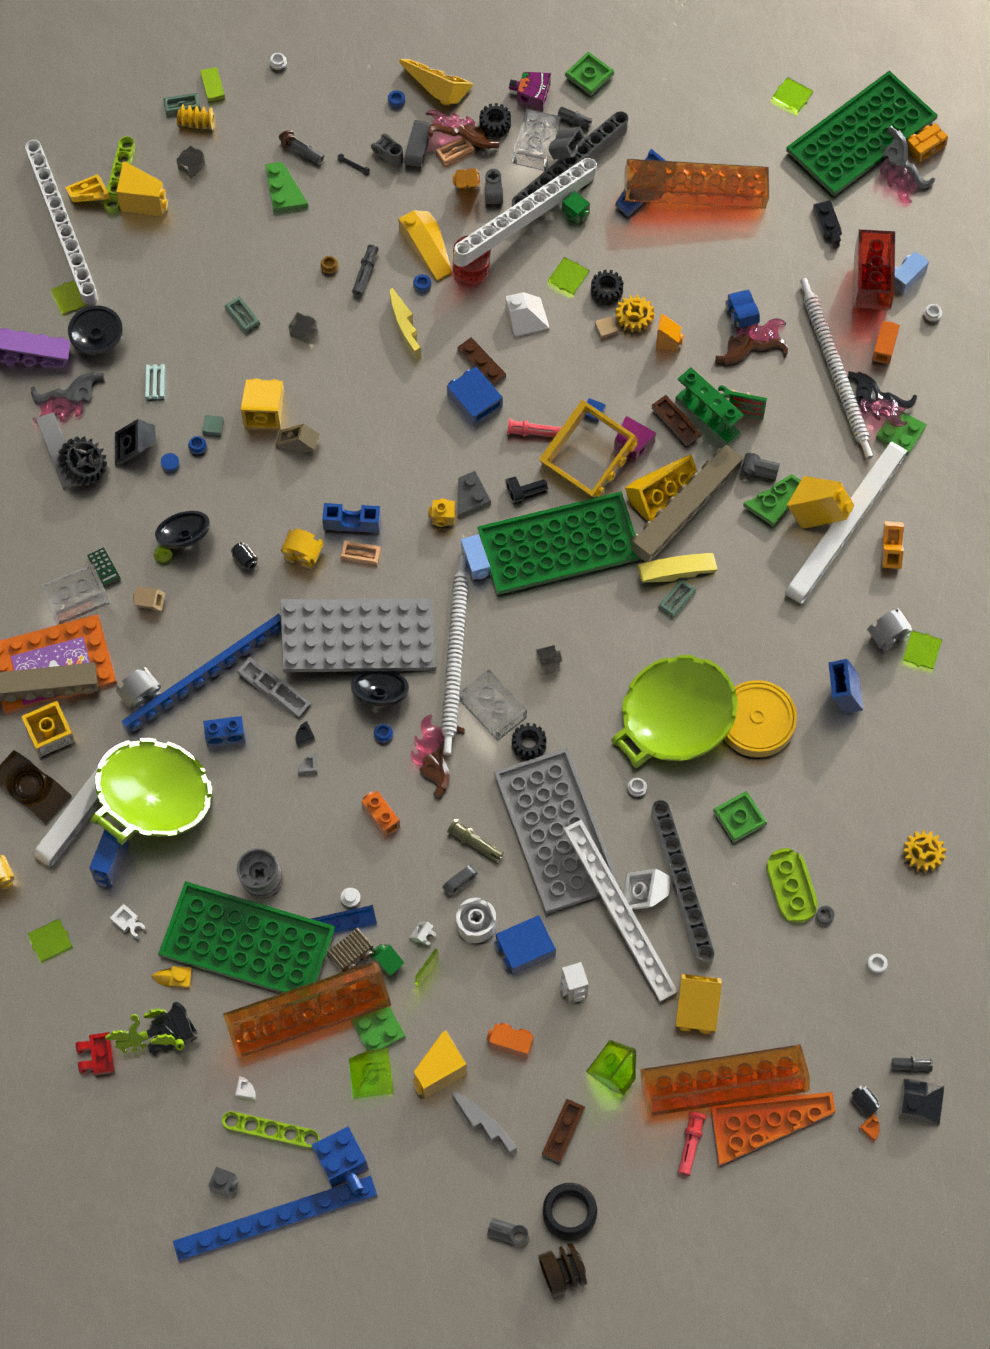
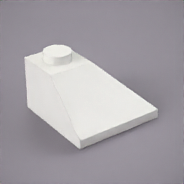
M524 292L505 296V308L514 338L550 330L541 298Z
M658 869L627 873L623 895L632 910L653 907L669 896L672 877Z

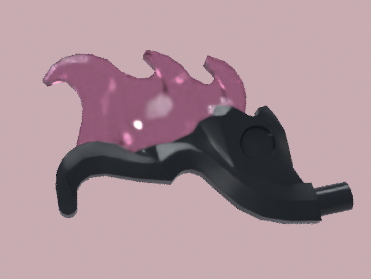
M859 371L858 373L848 372L847 377L858 382L856 398L858 400L862 399L860 402L861 412L866 414V409H870L874 418L879 421L881 419L880 415H883L892 425L899 427L907 425V421H902L900 417L906 409L912 408L915 405L917 395H913L911 400L906 401L890 392H882L876 381L867 374Z

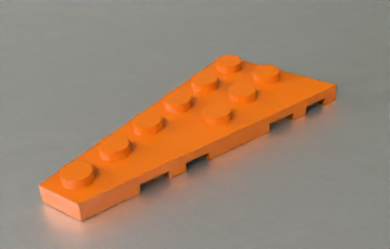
M833 1092L711 1105L719 1167L835 1114Z

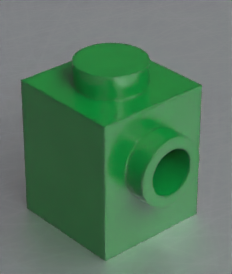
M573 191L562 201V212L565 213L569 220H573L578 224L582 219L585 220L589 216L590 203L576 191Z
M389 944L378 945L373 950L374 954L370 956L383 974L391 976L405 963Z

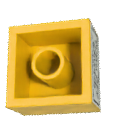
M57 701L21 716L39 757L75 742Z

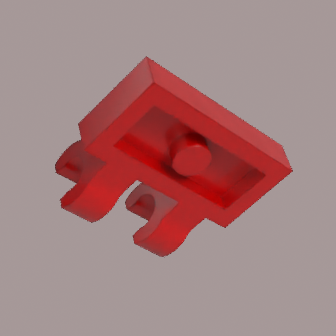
M109 1032L89 1035L90 1041L75 1043L77 1054L91 1051L92 1060L78 1062L79 1074L92 1070L94 1076L114 1073L111 1041L105 1039V1036L110 1034Z

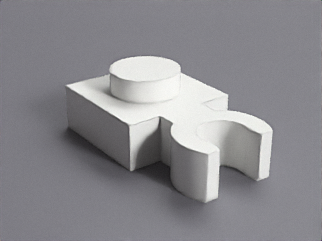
M124 904L110 917V920L124 933L130 929L135 939L139 938L138 934L135 933L136 929L140 928L144 932L146 931L144 924L136 923L139 919L138 916Z

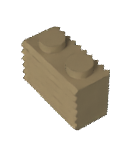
M356 928L346 938L328 950L327 956L343 975L345 972L350 973L353 971L359 961L369 959L373 954L374 948L360 929Z

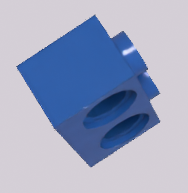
M242 716L203 721L207 747L246 742Z

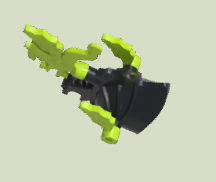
M174 1002L168 1013L164 1009L160 1010L157 1008L143 1015L144 1018L154 1019L151 1021L150 1029L138 1033L137 1028L140 1025V1020L136 1014H133L130 1017L135 1022L130 1026L129 1033L126 1030L122 1031L119 1029L118 1031H112L111 1034H107L105 1039L117 1040L114 1046L122 1050L123 1053L127 1052L126 1048L134 1047L131 1050L134 1053V1051L137 1052V1046H141L142 1050H144V1047H147L146 1043H141L142 1041L155 1036L150 1040L148 1050L156 1056L157 1048H162L163 1051H166L168 1047L183 1050L185 1046L184 1041L190 1040L193 1042L198 1038V1035L193 1034L196 1028L188 1018L185 1007L179 1002Z

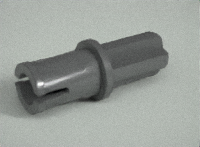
M560 107L558 111V117L571 121L572 124L576 123L587 129L592 124L593 118L579 114V111L574 112L564 107Z
M294 139L291 143V148L301 153L304 158L307 157L318 165L324 160L325 155L313 149L311 145L308 146L298 139Z
M911 1056V1058H892L891 1061L893 1070H910L913 1073L914 1071L932 1072L933 1066L924 1065L933 1064L932 1058L920 1059Z

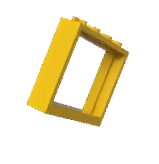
M582 399L541 455L539 461L589 497L595 498L602 496L608 481L611 482L615 478L616 470L619 466L622 467L625 464L626 456L637 447L638 439L636 435ZM587 413L628 439L592 490L551 463Z

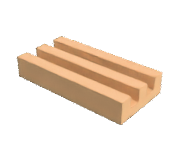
M461 137L436 149V155L439 156L440 161L446 166L474 152L475 147L464 137Z
M344 541L340 559L378 566L381 547ZM347 547H349V548H354V549H360V550H366V551H372V552H376V553L373 554V553H367V552L360 551V550H357V551H355V550H349V549H347Z

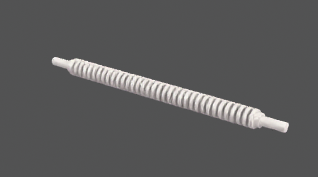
M803 278L800 280V283L805 293L804 304L836 390L840 396L842 406L856 442L862 446L866 459H871L873 454L868 443L870 435L818 297L811 291L807 279Z
M465 555L459 556L458 571L454 575L441 729L444 737L443 754L447 756L451 755L452 738H454L457 731L469 580L467 572H465Z

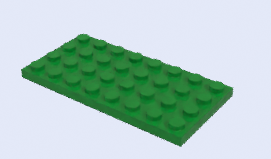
M889 70L788 145L786 151L835 196L884 159L883 153L885 149L893 142V136L887 132L890 126H893L897 131L900 130L907 141L911 135L918 134L925 126L935 121L938 115Z
M622 491L477 526L490 565V573L497 595L641 560L638 555L631 551V540L636 534Z
M185 881L158 955L310 1002L336 928L330 924Z

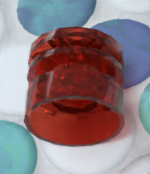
M463 236L462 238L458 239L454 244V248L457 243H459L468 236ZM491 249L464 267L457 266L453 262L452 271L454 276L459 281L467 284H476L485 280L490 271Z

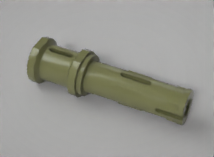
M455 819L447 830L448 834H453L459 838L461 843H468L496 863L500 861L504 852H501L474 834L472 828H467L459 823L458 819Z

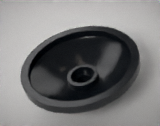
M89 306L81 309L72 317L68 325V336L72 345L80 352L89 355H99L112 350L119 343L123 334V325L120 317L112 309L105 306Z
M184 511L174 514L161 522L155 531L156 540L161 546L169 549L190 547L206 536L210 529V520L206 514L199 511Z
M363 671L353 678L351 691L364 704L374 707H388L398 704L407 697L409 684L402 675L394 671Z

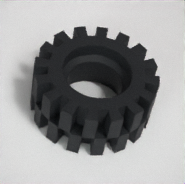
M491 103L489 108L484 106V110L480 111L479 125L484 130L485 135L490 133V137H493V134L496 137H499V134L503 136L504 132L507 133L511 127V113L507 107L504 108L503 104L498 106V103H495V106H492ZM499 117L502 121L494 124L489 122V119Z
M607 269L603 270V273L599 271L598 276L595 274L591 281L592 297L594 296V300L597 301L599 299L600 304L604 301L605 305H608V302L614 304V300L618 302L619 298L622 297L624 285L621 275L618 277L617 272L613 274V270L607 273ZM609 283L614 286V289L603 291L600 286Z
M526 723V726L521 724L520 728L517 727L515 729V733L513 732L512 749L515 755H519L520 759L525 757V760L528 761L529 758L534 759L536 756L540 757L541 753L544 754L547 738L545 731H542L540 726L537 728L534 723L533 726H530V723ZM525 736H533L537 743L534 747L527 748L523 746L521 741Z

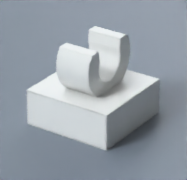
M428 921L419 922L409 938L415 943L421 942L423 945H430L431 943L427 941V935L435 937L436 933L431 930L433 925Z

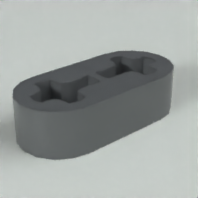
M469 865L449 879L442 888L451 896L471 882L478 872L472 865Z

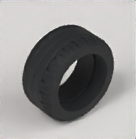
M563 1183L557 1185L550 1190L544 1200V1223L548 1230L558 1238L565 1240L582 1238L591 1231L596 1222V1200L592 1193L580 1184ZM563 1196L578 1197L587 1206V1217L578 1226H562L553 1217L552 1208L554 1203Z

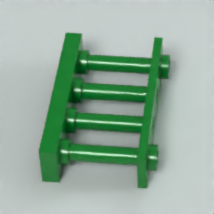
M690 367L678 378V381L686 388L676 396L675 400L720 441L729 446L741 435V432L734 424L744 414Z

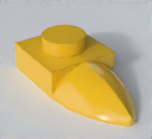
M172 966V968L154 973L151 977L157 983L166 987L190 989L192 968Z

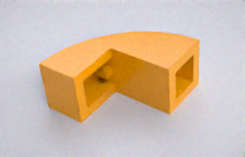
M884 521L882 540L883 568L902 569L904 553L902 547L903 523Z

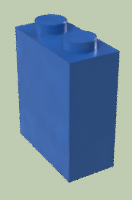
M477 367L468 369L461 377L453 379L447 385V395L473 426L503 406V397Z
M848 659L828 662L833 700L844 714L862 711L863 703L858 672Z
M105 829L89 869L96 884L107 887V885L113 887L129 847V842L127 840L121 845L117 842V838Z
M539 915L496 934L495 948L498 953L502 952L504 967L506 970L510 969L512 975L556 956V948Z

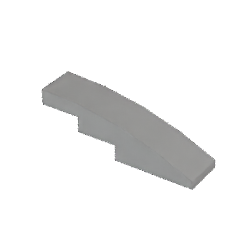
M54 412L36 418L62 488L66 489L77 485V481L75 484H72L71 478L65 480L67 475L65 473L61 474L63 468L58 467L60 463L57 460V457L60 455L58 451L62 448L65 440Z
M250 657L236 672L271 700L298 718L311 703L285 680L276 677L266 667L262 668Z
M457 1091L452 1092V1099L473 1131L482 1128L491 1144L499 1140L510 1157L517 1153V1147L489 1114Z

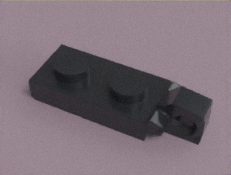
M831 200L814 204L813 210L823 237H826V239L830 238L833 247L840 246L842 229Z

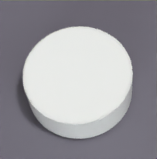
M873 954L867 961L868 970L875 975L884 973L888 965L887 959L882 954Z

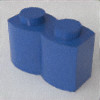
M749 289L728 294V300L725 301L727 311H731L732 322L736 323L738 328L760 323V313Z

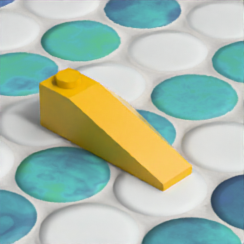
M399 59V63L434 98L439 99L441 104L448 106L450 104H458L473 86V83L460 77L444 75L445 72L441 70H429L427 65L410 59Z
M413 210L398 218L399 231L434 279L438 282L452 274L439 224L430 212Z
M689 454L635 480L624 487L630 504L647 521L652 522L655 519L656 513L661 508L664 510L667 507V502L672 496L676 497L680 488L684 484H688L693 474L697 472V468L692 455Z

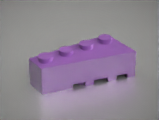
M8 328L0 329V362H7L6 364L14 366L15 363H24L25 366L41 364L42 367L66 368L70 340L62 337H48L44 334H30L26 331H12Z

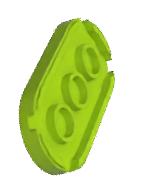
M778 849L769 857L766 864V872L779 913L790 923H806L814 917L818 901L805 860L802 855L792 849Z

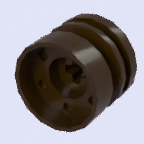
M572 1243L566 1244L567 1255L563 1247H559V1258H556L551 1250L538 1255L544 1278L553 1297L567 1292L566 1282L568 1281L573 1289H577L576 1278L581 1286L587 1285L584 1263Z

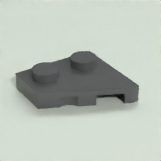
M476 471L458 478V518L491 504V500Z

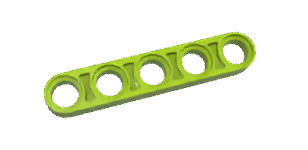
M129 136L122 137L119 140L107 187L110 199L104 200V207L110 214H115L120 210L117 193L111 191L113 187H118L119 178L115 177V174L121 172L123 164L119 162V159L126 157L128 158L127 163L132 164L135 152V142ZM126 142L132 144L129 148H124L122 146ZM110 202L117 203L113 208L107 206Z
M234 1111L226 1112L222 1117L223 1127L229 1132L313 1150L312 1145L305 1143L307 1135H314L316 1137L315 1143L320 1141L318 1133L313 1129ZM230 1116L237 1119V1123L232 1127L227 1126L225 1123L226 1119ZM254 1121L257 1123V1127L253 1131H248L245 1128L246 1123ZM267 1126H275L277 1129L276 1133L272 1136L265 1133ZM288 1130L296 1132V1137L293 1140L285 1138V1133Z

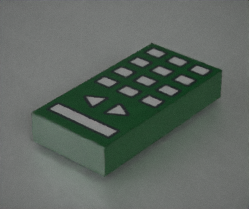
M104 547L87 555L104 588L121 580Z

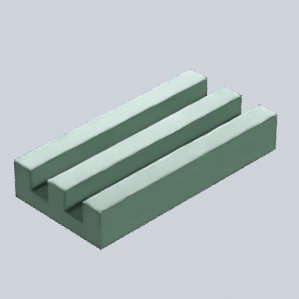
M198 93L163 98L166 116L176 115L182 104H184L185 110L191 105L193 111L196 106L201 111Z
M240 296L225 305V309L245 334L248 333L249 329L253 330L254 326L258 327L260 325V321ZM236 303H239L241 305V307L245 310V312L249 315L253 322H250L248 320V318L245 316V314L241 311V309L237 306ZM231 306H233V308L236 310V312H237V313L240 315V317L244 320V322L247 324L246 326H245V324L241 321V319L237 316V314L234 312V310L231 308Z
M681 579L659 604L658 608L664 610V613L669 614L674 619L696 593L697 589ZM682 585L685 586L668 607L665 606ZM688 590H690V592L684 597V599H683V600L678 604V606L672 611V608L678 603V601L684 596V594H685Z

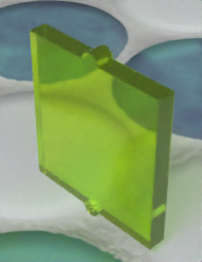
M787 77L778 86V90L772 96V99L798 113L804 104H807L808 99L813 94V90Z
M564 257L548 279V282L559 287V290L563 289L574 295L590 270L579 265L578 262H573Z
M74 280L68 283L63 282V285L51 289L62 315L88 306V304L82 301Z
M912 630L903 661L916 664L917 667L923 666L933 670L942 639L930 636L929 633L923 634Z
M60 919L27 933L33 944L32 949L36 951L41 962L73 948L67 936L68 931L64 929Z
M434 949L416 974L414 982L416 987L420 988L439 962L440 954L437 949Z

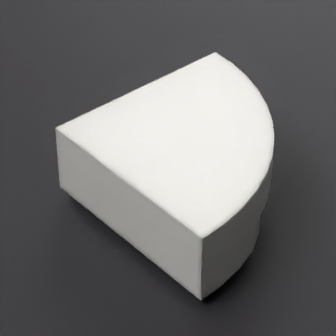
M239 1076L235 1097L256 1101L253 1085L246 1078Z

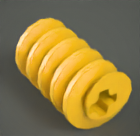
M182 104L177 113V126L179 127L182 123L183 127H187L189 124L190 128H194L196 125L197 129L203 126L205 130L208 127L213 130L215 115L212 107L206 112L205 107L199 111L198 106H196L193 111L191 105L185 110V106Z

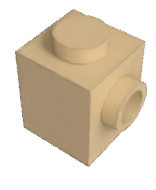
M137 586L133 594V605L143 609L161 611L165 593L155 588Z

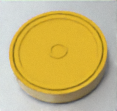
M762 680L747 681L735 686L738 703L737 714L730 732L724 739L726 743L735 751L750 757H767L784 749L791 741L797 723L796 707L791 697L781 687Z

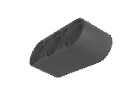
M414 120L405 153V165L423 167L430 141L428 129L432 125L431 122Z

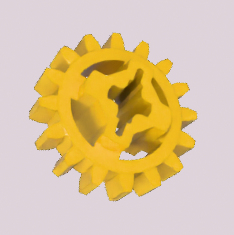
M638 294L635 298L629 295V299L623 297L622 302H618L615 310L616 321H619V326L624 325L625 331L631 328L632 333L634 329L641 332L642 327L647 330L648 325H652L655 316L654 306H651V301H645V296L640 299Z
M922 830L920 835L915 831L913 836H908V842L905 841L904 843L905 849H903L902 853L907 855L904 860L905 862H911L910 868L916 866L917 872L920 868L923 869L924 873L927 872L928 868L933 872L935 866L940 867L941 861H944L946 857L943 855L946 853V848H942L945 842L938 841L939 835L933 837V831L926 834L925 830Z

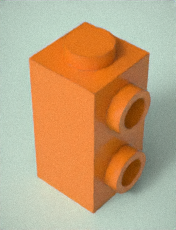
M882 321L872 361L890 365L900 325L891 321Z
M378 790L374 793L370 792L363 797L361 801L362 808L383 837L400 828V820Z
M495 1023L494 1028L489 1029L486 1040L489 1041V1048L528 1059L534 1035L525 1029H512V1026L506 1023Z

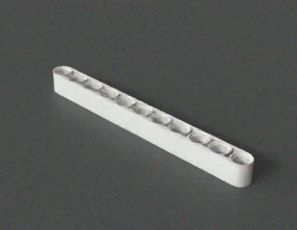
M30 140L25 145L27 156L81 300L86 305H93L98 300L96 288L40 142Z
M591 158L583 159L457 243L454 248V264L460 267L468 265L562 202L573 191H578L593 181L597 167L596 161Z
M890 442L851 497L855 506L848 518L843 521L834 522L788 586L785 592L786 596L799 604L805 601L903 462L908 452L906 449L894 442Z

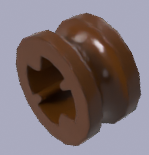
M292 130L283 131L279 135V140L283 147L291 146L292 141L296 139Z

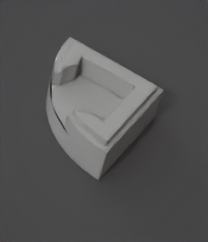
M311 754L302 761L298 768V776L318 774L316 754Z

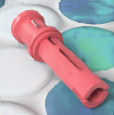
M509 418L507 435L512 433L521 434L523 437L528 434L555 437L562 427L530 424L527 420H524V422L512 421Z
M698 1112L688 1113L690 1118L688 1127L684 1131L686 1140L678 1173L685 1176L691 1175L698 1139L703 1135L701 1130L703 1122L707 1118L706 1115Z

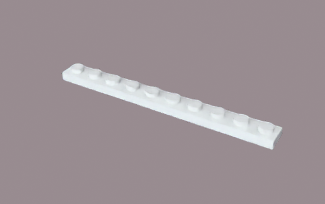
M582 820L564 828L566 836L659 1002L677 994L676 987Z

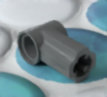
M746 453L741 473L747 477L758 475L776 480L780 463L761 459L755 453Z
M492 1218L487 1236L511 1243L519 1248L525 1247L528 1244L530 1237L528 1230L523 1225H514ZM523 1232L525 1237L523 1240L517 1241L514 1239L515 1234Z

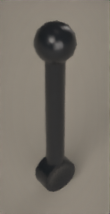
M343 154L337 156L338 161H345L362 170L364 174H368L370 171L368 167L358 165L345 158Z

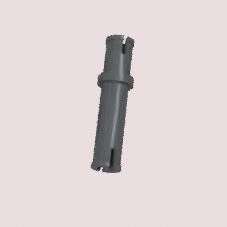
M368 245L365 256L361 259L362 265L352 289V293L356 296H363L371 269L375 266L374 260L379 250L375 245Z

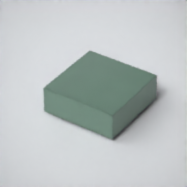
M205 415L202 433L221 436L224 418Z

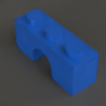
M324 503L323 529L380 533V506L361 505V510L348 511L343 508V504Z

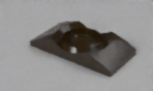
M15 750L0 764V789L45 825L72 797L58 782L46 775L29 759Z

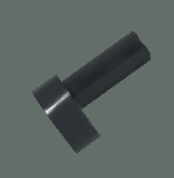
M515 476L505 480L506 488L513 503L524 500L526 496L548 490L545 479L524 486H520Z

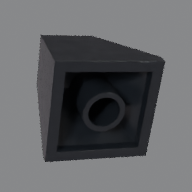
M137 419L115 432V466L123 464L155 443V425Z
M904 1078L898 1119L939 1126L945 1085Z

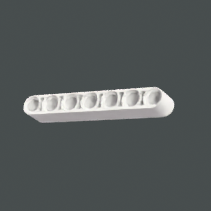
M97 769L36 847L33 857L48 867H52L101 804L95 788Z

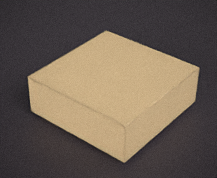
M612 316L595 321V326L601 339L618 334V329Z

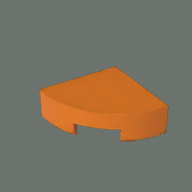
M874 1113L859 1127L873 1143L878 1138L880 1131L879 1121Z

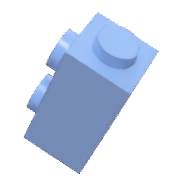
M916 251L911 256L908 255L900 267H895L894 287L904 294L927 272L929 261Z
M479 534L461 539V549L463 555H465L472 580L486 578L490 575V565Z

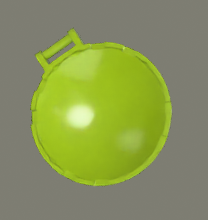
M678 655V657L668 659L665 657L657 660L639 672L630 683L622 705L625 727L615 734L611 741L615 746L618 745L635 768L641 766L652 756L668 761H683L702 756L718 746L728 735L734 724L738 705L734 685L726 672L708 659L704 660L694 657V655ZM628 737L642 751L638 755L625 743Z
M140 738L139 741L133 742L125 741L109 750L98 765L95 776V788L98 799L103 807L92 816L91 821L95 825L99 824L117 838V842L121 845L136 832L158 837L181 834L195 827L206 815L211 802V782L208 781L205 774L206 770L191 753L170 742L167 744L157 742L156 739ZM109 815L126 830L123 832L119 831L105 820L104 817Z

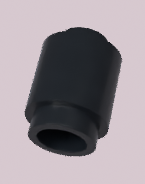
M239 542L231 549L232 557L243 570H251L257 565L258 558L247 544Z
M860 1085L851 1093L853 1095L851 1100L868 1117L881 1107L878 1103L879 1100L867 1086L862 1088Z

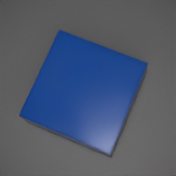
M591 398L587 401L588 404L600 412H604L606 404ZM587 413L585 415L586 418L599 422V420L591 414Z

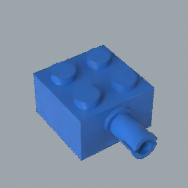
M349 1126L312 1144L314 1154L331 1187L346 1181L352 1195L359 1194L364 1190L357 1174L367 1170L368 1165Z

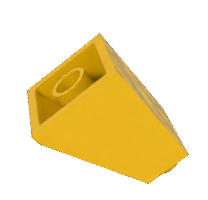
M123 162L116 191L121 212L163 216L164 209L167 210L168 199H165L166 189H163L162 181L127 162Z
M260 379L246 380L241 404L244 427L281 429L284 396L283 381L276 379L270 381Z
M803 476L787 503V507L803 529L846 520L855 506L841 482Z
M681 973L675 1023L679 1030L691 1031L692 1028L699 1029V1032L704 1034H711V1031L716 1032L722 987L721 978Z
M446 1030L441 1033L414 1070L413 1087L418 1095H423L424 1099L467 1076V1064Z

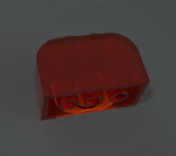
M859 229L854 253L853 308L890 310L895 291V231Z

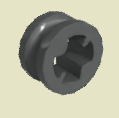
M821 906L816 914L817 922L825 926L830 925L834 919V910L829 906ZM821 912H823L824 914L825 912H828L829 919H827V917L826 919H822Z

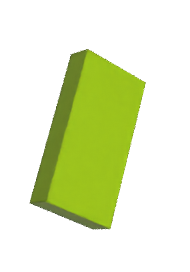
M217 67L200 70L208 102L225 99Z

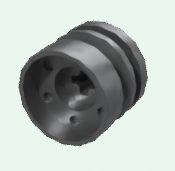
M255 848L247 851L240 857L237 863V875L244 889L250 895L256 898H266L279 890L283 874L276 858L271 852Z

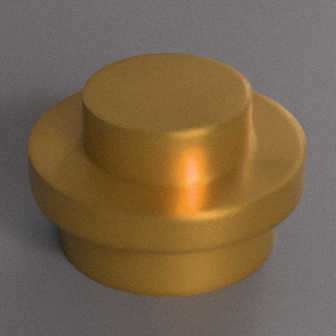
M332 256L324 257L320 263L321 270L328 274L334 273L338 269V261Z

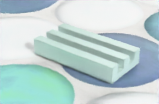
M146 365V400L164 399L165 365ZM150 371H153V395H150ZM157 371H161L160 395H157Z

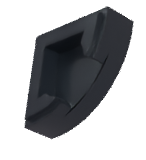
M307 721L300 725L296 733L297 747L315 740Z

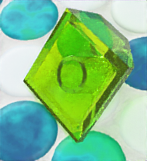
M609 1040L586 1072L610 1090L624 1095L636 1079V1050Z
M388 1048L367 1050L349 1058L353 1099L394 1094Z

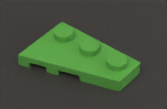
M284 163L265 164L273 213L307 208L308 202Z
M791 474L774 484L767 491H762L752 500L744 502L743 506L774 527L789 509L787 503L801 480Z

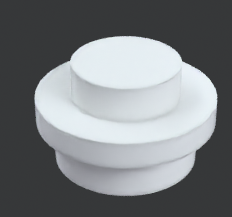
M274 53L269 63L273 69L281 70L287 65V59L281 53Z
M930 304L924 310V317L928 321H938L942 316V310L937 304Z
M633 778L628 783V791L632 796H643L647 791V784L641 778Z
M355 888L345 889L341 893L342 904L346 907L358 905L360 902L359 891Z

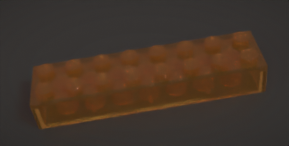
M627 159L624 170V200L766 209L769 200V167Z
M377 961L223 1013L237 1058H241L391 1006V1002Z
M801 1044L640 1069L641 1086L648 1117L810 1091V1075Z

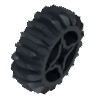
M77 436L74 440L71 438L58 451L60 454L57 457V460L60 461L58 467L63 468L61 474L65 473L67 475L65 480L71 478L72 484H75L76 481L79 486L95 484L97 479L100 480L103 476L102 474L106 472L104 467L107 466L108 462L104 460L107 455L101 454L104 448L99 449V443L93 444V438L88 441L86 436L81 439ZM84 457H86L85 460H84V462L79 466V463L81 462V460H82Z

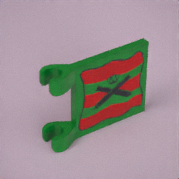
M723 385L718 387V391H723L722 395L725 398H729V402L745 416L764 419L767 398L730 391Z

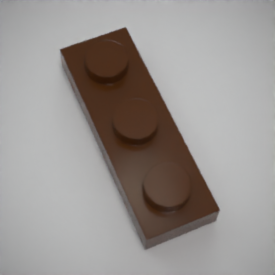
M472 337L457 347V351L473 368L477 367L493 386L506 378V373Z
M667 395L652 404L654 412L686 446L701 437V432Z
M566 1099L543 1149L542 1156L561 1164L583 1115L585 1106Z

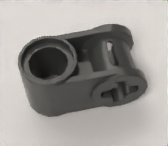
M384 133L376 143L371 144L373 152L390 165L400 166L403 163V148L389 135Z
M490 169L486 172L485 204H503L501 173L497 169Z

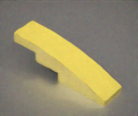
M392 288L390 289V301L393 317L405 346L416 360L421 357V347L416 342L417 330L412 325L413 314Z
M713 553L664 558L641 563L637 566L642 583L672 582L678 578L696 577L697 574L715 573L718 570Z

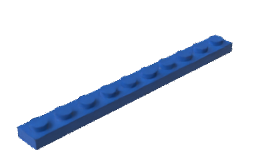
M278 613L123 719L122 724L126 732L129 734L131 731H137L143 723L153 720L159 712L169 709L175 701L185 698L191 690L201 687L207 679L217 676L223 668L233 665L239 657L248 655L254 647L264 644L267 638L273 634L280 633V614Z
M368 1176L359 1179L364 1190L356 1195H352L348 1185L344 1184L174 1240L173 1244L178 1261L182 1262L378 1197L372 1177Z

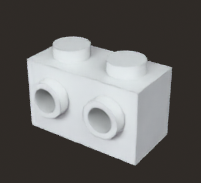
M582 962L562 967L560 988L563 997L567 996L568 1002L584 1000L588 996L589 984Z

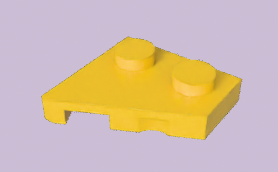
M98 174L65 187L72 202L110 199L109 192Z

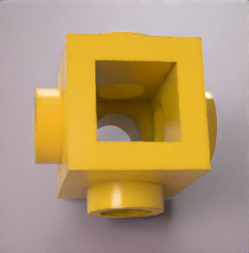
M443 498L433 500L432 507L429 506L428 518L432 519V525L438 527L454 526L455 501Z

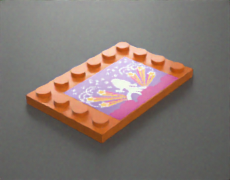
M98 614L0 640V672L95 662L98 689L117 684ZM56 695L53 698L37 697L34 700L18 699L14 702L1 701L4 713L9 714L71 696Z

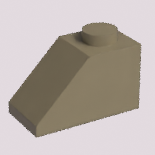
M303 423L280 430L275 446L299 453L310 452L317 447L320 434Z

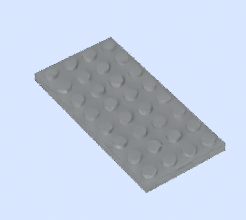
M432 598L280 599L283 672L435 671L437 668Z
M568 748L494 771V776L546 914L600 896L564 832V828L579 820H582L621 889Z

